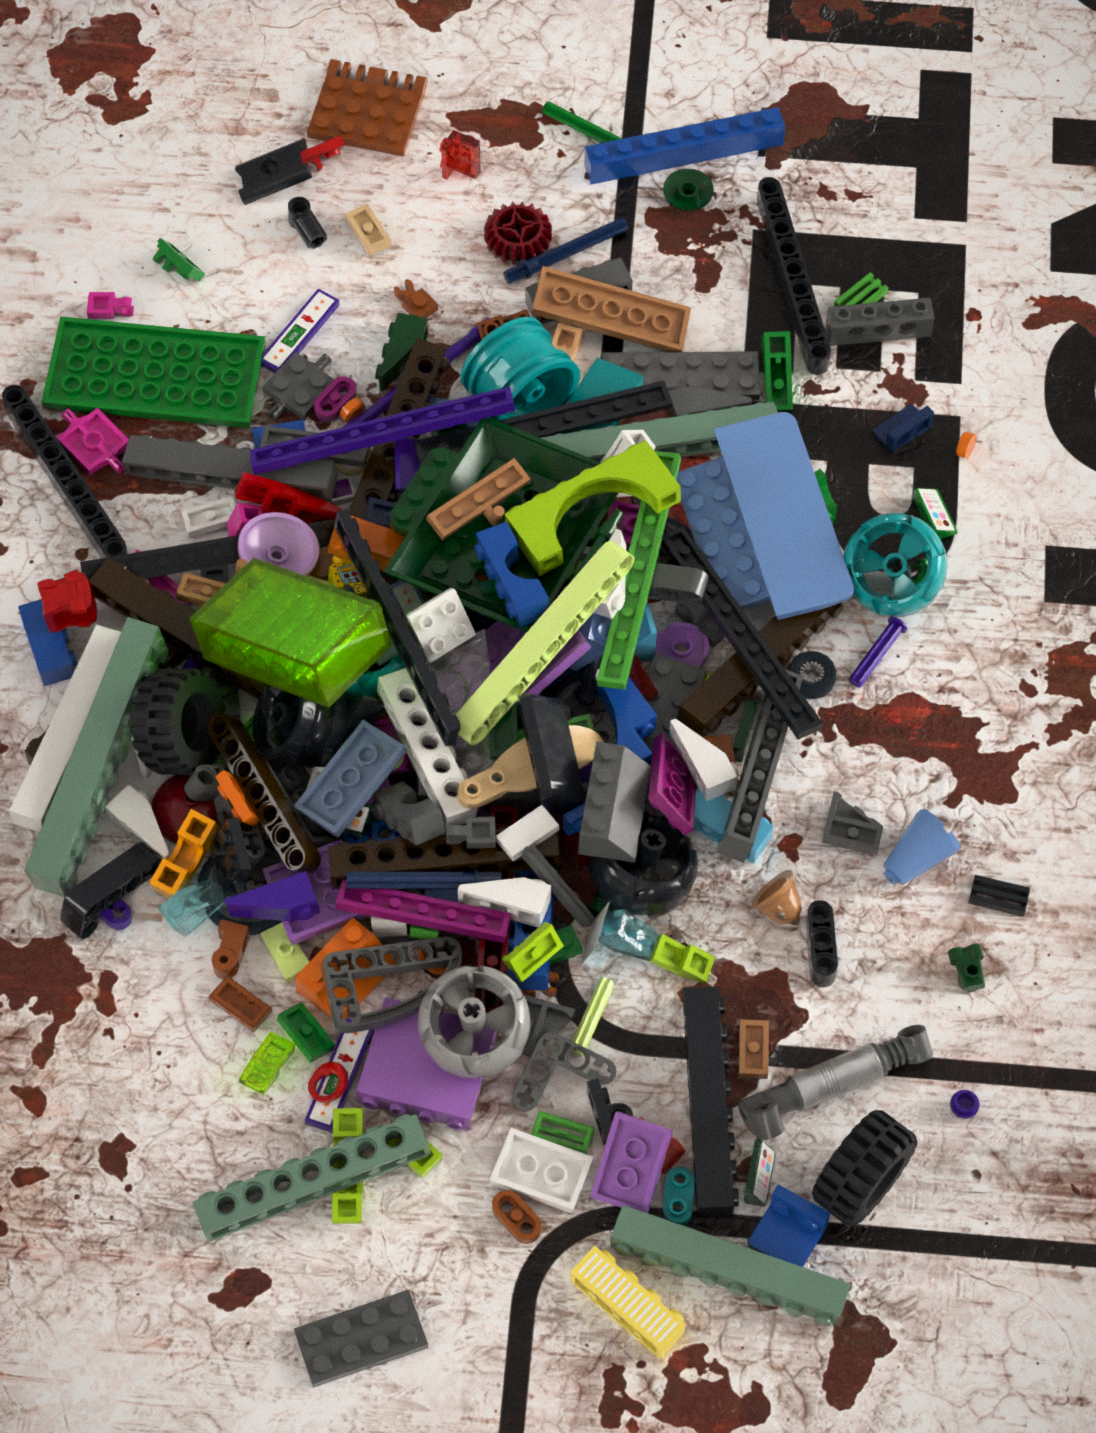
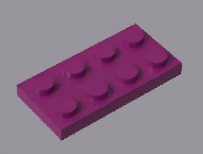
M662 732L654 738L648 799L656 810L660 809L667 817L669 824L674 829L678 828L685 836L694 829L697 784L677 747Z

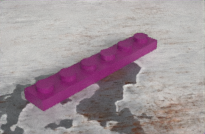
M344 879L342 880L336 900V909L501 943H505L511 921V913L393 889H348Z

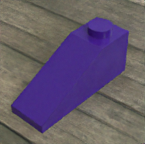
M306 871L224 899L228 912L232 917L294 922L297 920H308L314 914L320 913Z

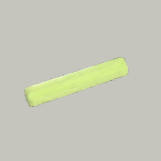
M605 977L599 979L572 1040L573 1042L585 1048L588 1047L612 992L614 984L612 980ZM580 1051L571 1052L574 1055L583 1056V1053Z

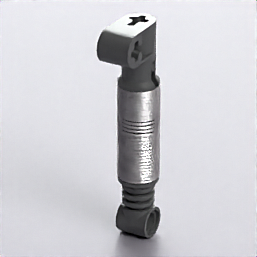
M911 1025L905 1027L898 1032L896 1039L891 1038L889 1041H884L883 1044L867 1043V1045L851 1050V1052L849 1051L826 1062L824 1061L820 1065L817 1064V1066L814 1065V1067L812 1066L809 1069L786 1077L784 1083L738 1101V1110L744 1124L758 1139L766 1140L777 1137L784 1131L781 1115L793 1110L801 1112L811 1108V1106L814 1107V1105L816 1106L829 1099H834L838 1095L856 1090V1088L872 1083V1081L882 1079L887 1076L888 1071L892 1070V1067L894 1069L898 1068L899 1065H905V1062L908 1064H919L929 1060L933 1056V1051L925 1026Z

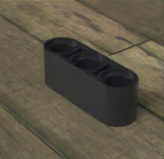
M817 900L809 905L805 924L810 977L815 985L828 987L834 983L838 968L834 914L832 906L828 902ZM822 915L825 917V920H816L813 916ZM824 941L828 945L822 947L817 945L815 942ZM827 967L830 972L822 973L818 968Z

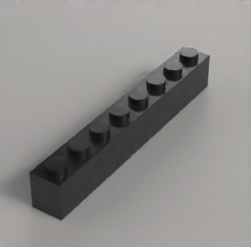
M718 987L684 988L683 1015L697 1218L732 1217L734 1206H739L738 1188H733L732 1178H737L736 1160H731L730 1150H735L734 1132H729L728 1123L733 1122L732 1105H727L726 1095H731L730 1077L725 1078L724 1068H729L728 1050H723L722 1041H727L726 1023L721 1024L720 1014H725L724 997H719Z

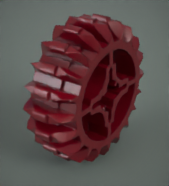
M512 201L508 207L502 203L501 210L494 208L492 215H488L487 223L484 226V241L489 252H493L495 258L501 257L503 263L511 260L514 266L516 261L528 260L543 254L544 251H548L549 243L552 241V225L547 214H543L541 208L535 209L533 203L525 206L523 201L520 205H515Z

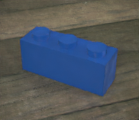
M41 599L18 606L43 685L48 686L72 678L74 673L73 666L78 664L74 651H68L66 644L70 643L67 630L64 629L55 633L49 631L43 617Z

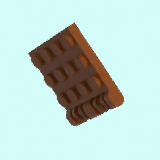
M331 59L307 130V137L328 141L341 136L344 144L348 146L404 156L426 91L427 77L417 75L412 91L413 74H407L403 89L396 88L399 81V73L397 71H392L389 85L386 86L388 78L387 69L370 66L365 82L363 81L366 73L365 65L360 64L356 72V79H350L351 63L344 62L341 70L342 62Z

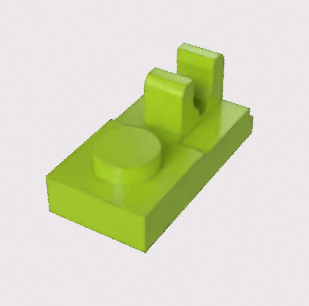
M544 922L525 941L516 946L507 956L505 955L502 959L507 968L515 973L517 979L523 982L564 946L552 924Z

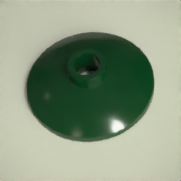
M680 169L673 172L667 177L663 186V194L667 202L683 211H695L705 207L711 201L714 193L711 179L703 172L695 169Z

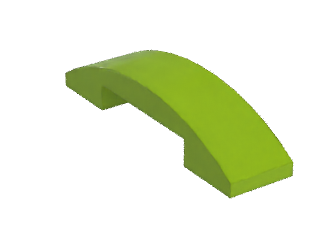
M363 1108L333 1109V1146L338 1145V1142L346 1137L353 1136L356 1138L363 1135ZM338 1160L333 1164V1168L341 1169L346 1165L347 1161ZM363 1182L333 1193L332 1224H362Z

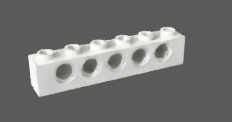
M406 668L378 677L377 693L383 701L384 707L402 744L408 750L407 755L429 800L441 809L445 830L446 825H461L466 823V817H476L478 808H465L458 802L457 796L452 797L447 794V792H455L457 794L461 782L468 778L464 769H459L456 763L457 758L453 746L445 747ZM402 699H409L412 702L405 703L402 701ZM413 722H420L423 726H416ZM431 745L435 749H426L424 746ZM442 768L446 770V772L439 773L435 769ZM470 789L467 790L470 794H476L474 791L471 792Z

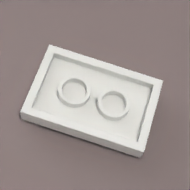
M510 1128L489 1181L491 1185L513 1191L519 1195L573 1214L594 1157Z

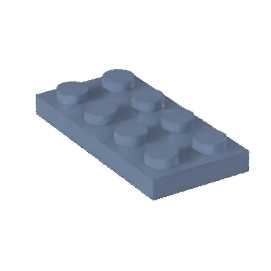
M362 720L293 807L297 812L339 838L407 753V748Z

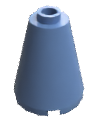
M924 808L920 809L883 864L886 870L883 874L893 885L897 883L904 885L957 853L961 845L952 832L949 834L943 828L944 824L935 815Z

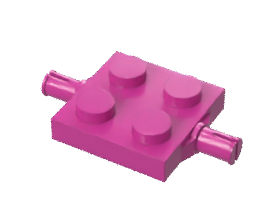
M98 408L80 418L70 409H66V412L62 413L61 417L70 425L66 431L56 438L63 449L89 476L106 465H110L118 474L122 473L121 470H125L118 456L126 451L129 439Z

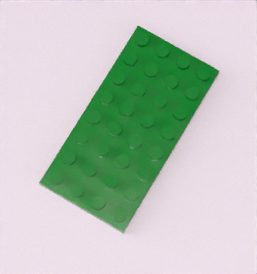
M60 316L41 401L42 408L70 409L71 411L88 413L98 408L103 414L250 428L262 365V355L266 344L265 336Z

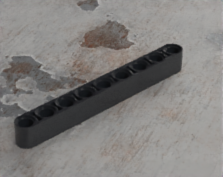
M765 177L758 184V209L806 368L813 374H823L829 368L830 344L781 184L776 178Z
M19 385L7 386L2 392L7 416L99 556L106 558L114 556L112 554L120 553L119 555L128 554L126 543L26 391Z

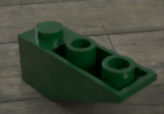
M397 313L395 322L390 323L388 330L390 340L389 343H384L382 358L384 359L382 364L377 365L375 379L379 380V390L384 391L403 373L416 338L427 341L429 334L428 318Z

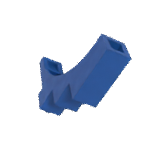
M629 677L625 690L598 687L597 684V694L603 701L612 719L616 745L626 746L651 766L652 752L641 738H646L654 732L657 714ZM585 803L563 815V829L568 836L576 832L580 833Z

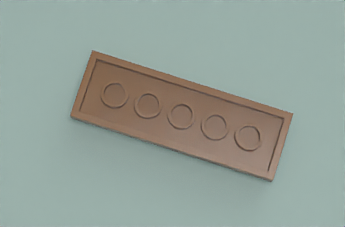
M542 266L531 314L662 351L682 352L691 307Z

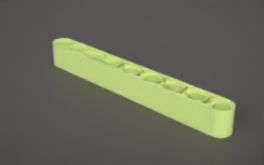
M613 541L606 542L456 713L461 727L458 735L474 746L486 737L489 731L517 701L518 696L525 692L629 572L634 564L633 555Z

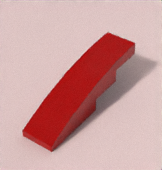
M243 472L235 490V499L261 504L263 512L289 514L299 518L306 524L336 519L337 511L343 510L324 499L298 488Z

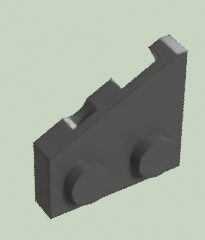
M834 791L822 843L877 855L883 825L875 819L867 817L864 811L856 805L852 807L842 799L840 793Z
M524 995L529 1008L531 1026L529 1039H527L521 1054L530 1057L540 1037L549 1032L558 1033L574 1018L575 1009ZM543 1041V1045H546L549 1041Z

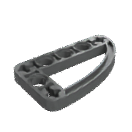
M440 937L337 951L326 955L322 963L321 972L335 1028L342 1033L361 1032L397 1022L417 1013L421 1001L429 988L399 1004L361 1014L353 979L447 967L443 973L445 974L452 969L460 967L462 951L459 942L452 937ZM443 947H447L448 951H452L451 956H447V953L444 951L442 952ZM422 950L426 953L427 958L423 961L415 960L412 952ZM386 954H394L398 957L399 962L395 965H390L385 962L384 956ZM361 957L367 958L371 962V966L362 969L357 966L355 960ZM347 960H350V970L348 969L349 964L346 965ZM331 963H336V966L340 967L339 971H335L333 967H330ZM337 987L346 988L349 996L338 998L334 995L333 990ZM348 1006L347 1014L349 1018H352L351 1023H347L346 1019H342L344 1014L343 1007Z

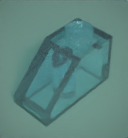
M210 878L177 891L158 910L173 930L186 937L225 904L224 899H226V896Z
M626 909L606 912L597 941L612 952L648 961L657 936L660 934Z

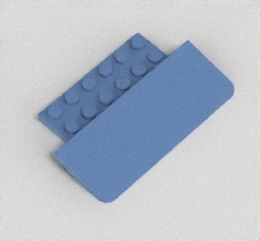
M780 412L714 428L723 456L679 471L676 481L681 486L682 505L696 545L742 610L771 601L777 619L781 620L847 601L853 595L854 586L795 417L790 413Z

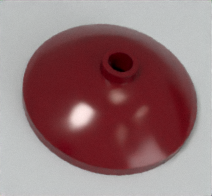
M173 775L157 789L152 800L151 808L161 834L173 844H177V833L191 809L216 821L218 825L215 816L217 812L213 801H187L189 797L184 787L191 775Z

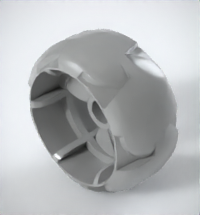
M482 965L479 967L462 966L446 972L429 987L419 1007L418 1029L426 1052L441 1069L458 1077L475 1079L483 1076L490 1077L504 1071L519 1058L524 1050L527 1039H529L531 1021L526 998L519 989V986L509 976L491 967ZM476 988L491 991L503 1001V1005L486 1014L483 1003L479 999L471 997L468 989L471 990V993H475ZM445 1003L458 1011L463 1031L450 1040L448 1044L445 1042L439 1029V1017L445 1010ZM471 1014H478V1016L473 1018ZM486 1027L504 1033L505 1038L493 1050L478 1055V1052H473V1035L482 1033Z

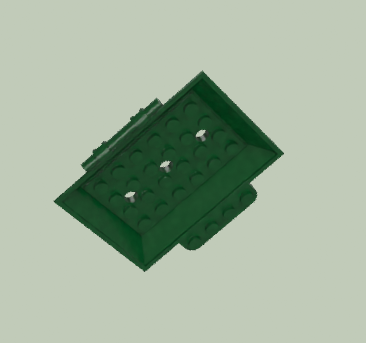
M488 417L480 420L460 453L443 447L435 448L429 452L390 512L391 529L406 537L383 573L437 596L449 588H453L456 590L464 607L527 633L536 622L520 628L516 619L509 617L505 606L506 600L499 598L495 589V580L489 579L482 582L476 579L479 575H487L484 560L479 561L475 553L474 545H477L476 533L493 527L484 514L443 541L426 520L427 515L515 458L531 480L527 485L495 505L504 508L501 524L505 522V513L514 506L526 503L525 498L545 493L555 488L560 482L568 481L578 476L583 470L593 468L601 464V462ZM607 492L586 497L574 504L564 514L556 531V538L563 552L562 565L539 576L518 546L519 559L510 567L509 571L520 578L539 579L549 597L551 605L561 588L569 585L596 552L610 540L614 531L618 529L617 525L624 515L619 509H614L608 521H604L601 527H599L618 493ZM591 547L585 559L580 561L577 567H574L585 548Z

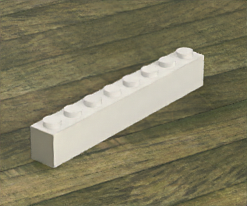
M96 624L9 810L13 824L34 831H41L121 632Z

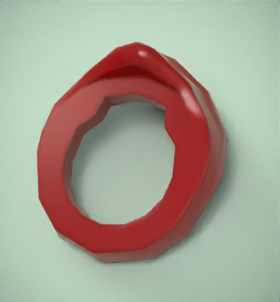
M329 1061L322 1064L315 1070L308 1082V1091L311 1097L321 1103H330L338 1099L347 1088L348 1072L338 1062ZM332 1074L339 1077L340 1081L337 1084V1089L332 1094L321 1096L316 1092L317 1083L323 1077Z

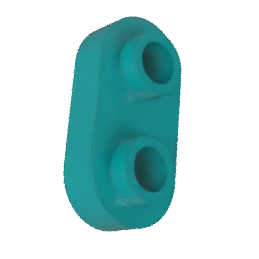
M677 1166L670 1169L665 1178L663 1217L665 1220L680 1225H685L690 1221L693 1211L695 1177L686 1167ZM677 1177H683L685 1179V1182L682 1184H678L675 1181V1179ZM680 1205L683 1207V1210L676 1212L672 1207Z

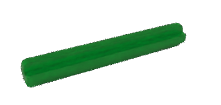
M547 101L542 108L543 114L600 143L622 139L550 101Z

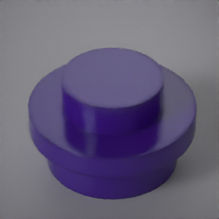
M969 1090L957 1091L950 1100V1109L959 1118H972L979 1110V1099Z

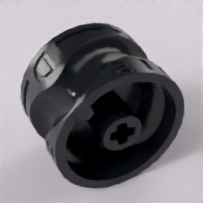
M292 674L279 675L266 686L257 702L252 724L254 743L258 750L265 755L289 762H297L308 768L322 767L337 753L344 739L348 723L347 703L343 694L337 689L322 684L311 685L308 680Z

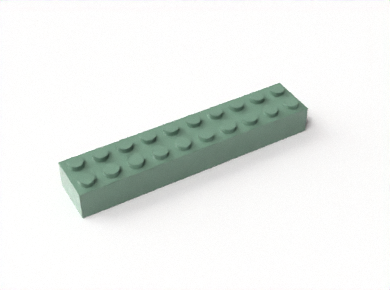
M127 617L24 870L36 889L65 897L69 890L77 883L78 875L76 872L79 865H83L87 858V845L89 840L94 839L97 833V820L100 813L103 814L105 812V806L108 804L107 795L110 788H114L117 783L119 765L125 762L128 755L127 745L130 738H133V735L130 734V726H132L130 711L133 710L134 706L132 704L133 698L138 694L137 689L147 676L158 670L160 663H164L168 655V648L159 626Z

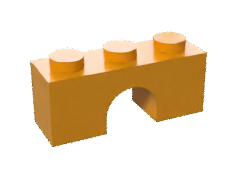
M192 809L190 810L177 833L178 841L172 854L167 860L162 859L149 882L155 892L179 903L208 852L211 843L219 832L216 821Z

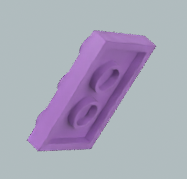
M619 1111L615 1112L590 1197L622 1208V1205L649 1213L673 1130Z

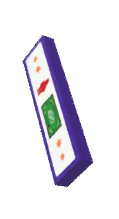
M318 288L263 353L261 366L276 373L295 352L299 354L339 307V299Z
M346 1019L347 1023L352 1022L351 1019ZM374 1029L355 1033L341 1032L329 1061L338 1062L345 1067L348 1072L347 1088L342 1096L330 1103H321L313 1099L305 1118L306 1125L333 1133V1109L344 1107L373 1036ZM335 1074L323 1077L316 1092L321 1096L332 1094L337 1089V1084L340 1081L339 1077Z

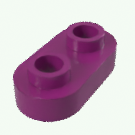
M345 376L334 379L314 402L316 417L325 422L337 419L344 405L351 399L356 398L357 389L355 381Z

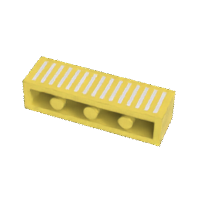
M594 1246L570 1271V1281L654 1355L661 1359L684 1334V1318L675 1309L671 1308L669 1310L661 1303V1298L652 1289H644L638 1283V1278L630 1270H622L615 1264V1258L608 1251L602 1250L601 1252Z

